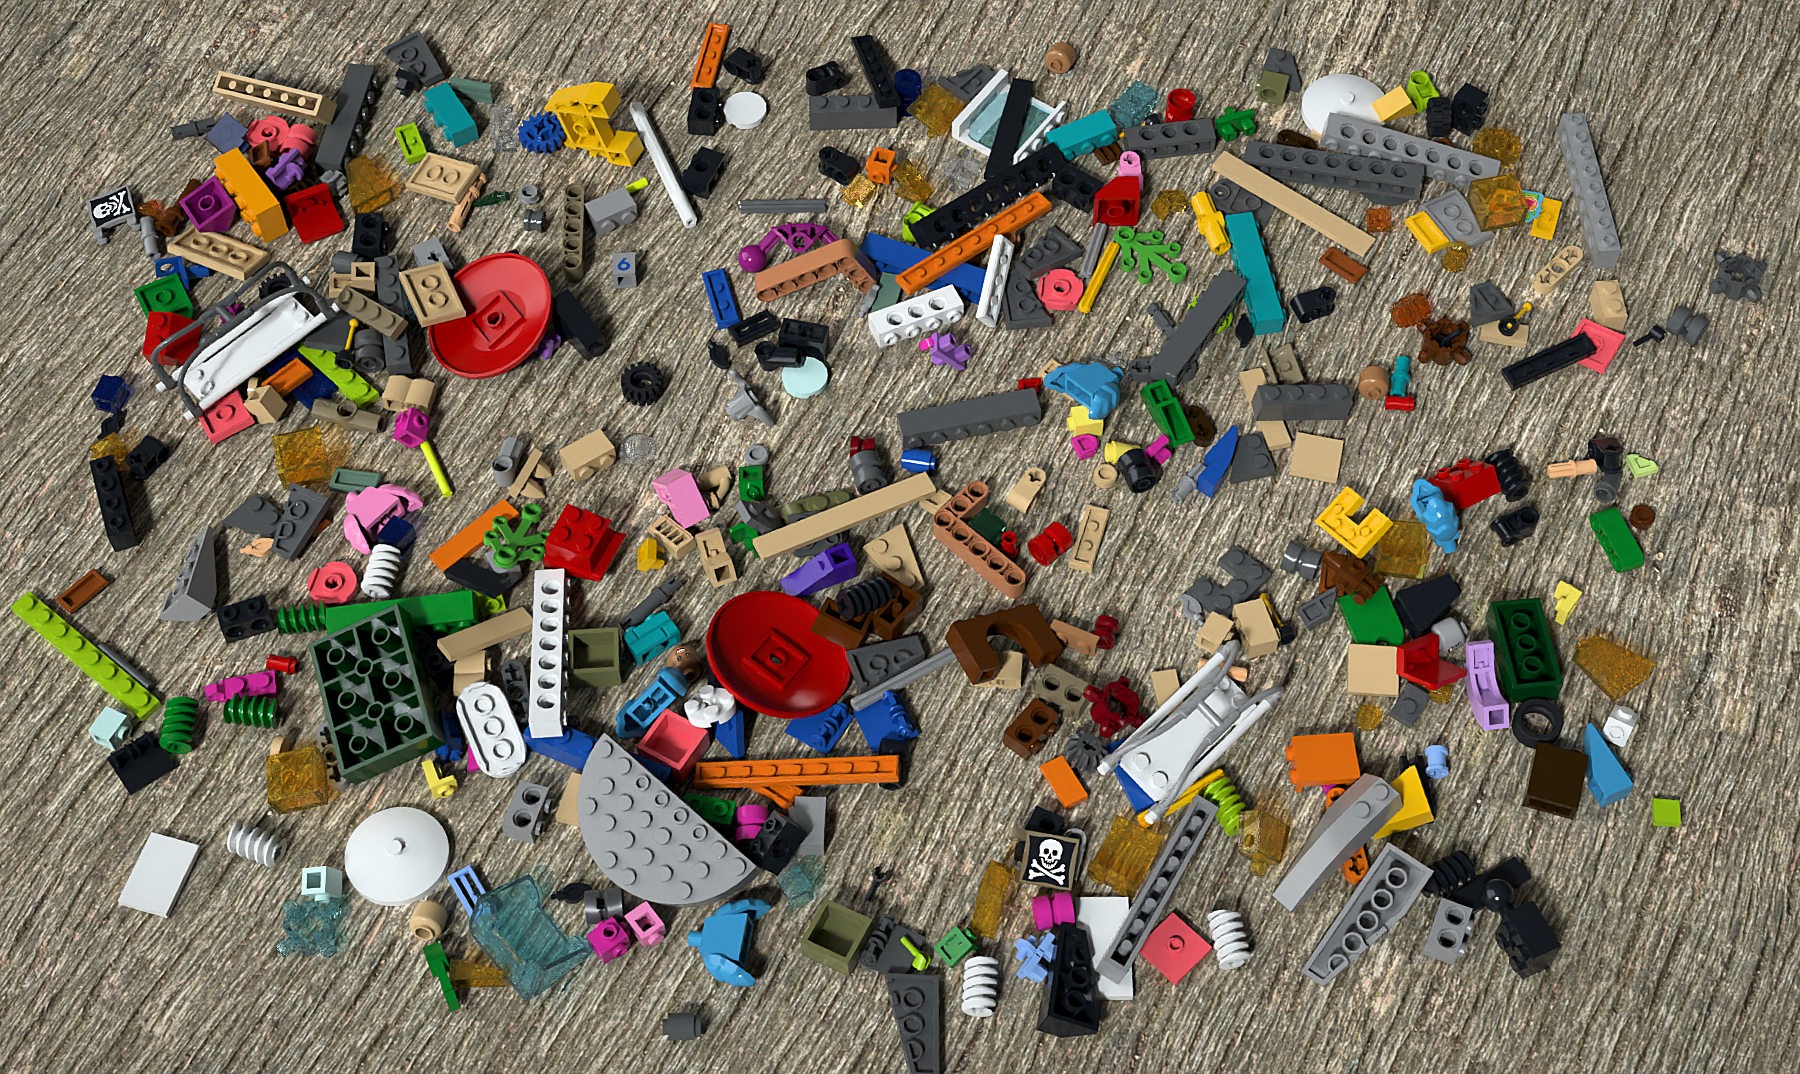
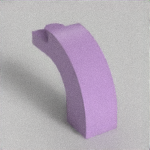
M1490 639L1467 642L1466 663H1463L1464 669L1467 670L1465 684L1473 714L1484 731L1509 728V704L1501 696L1495 677L1494 644Z

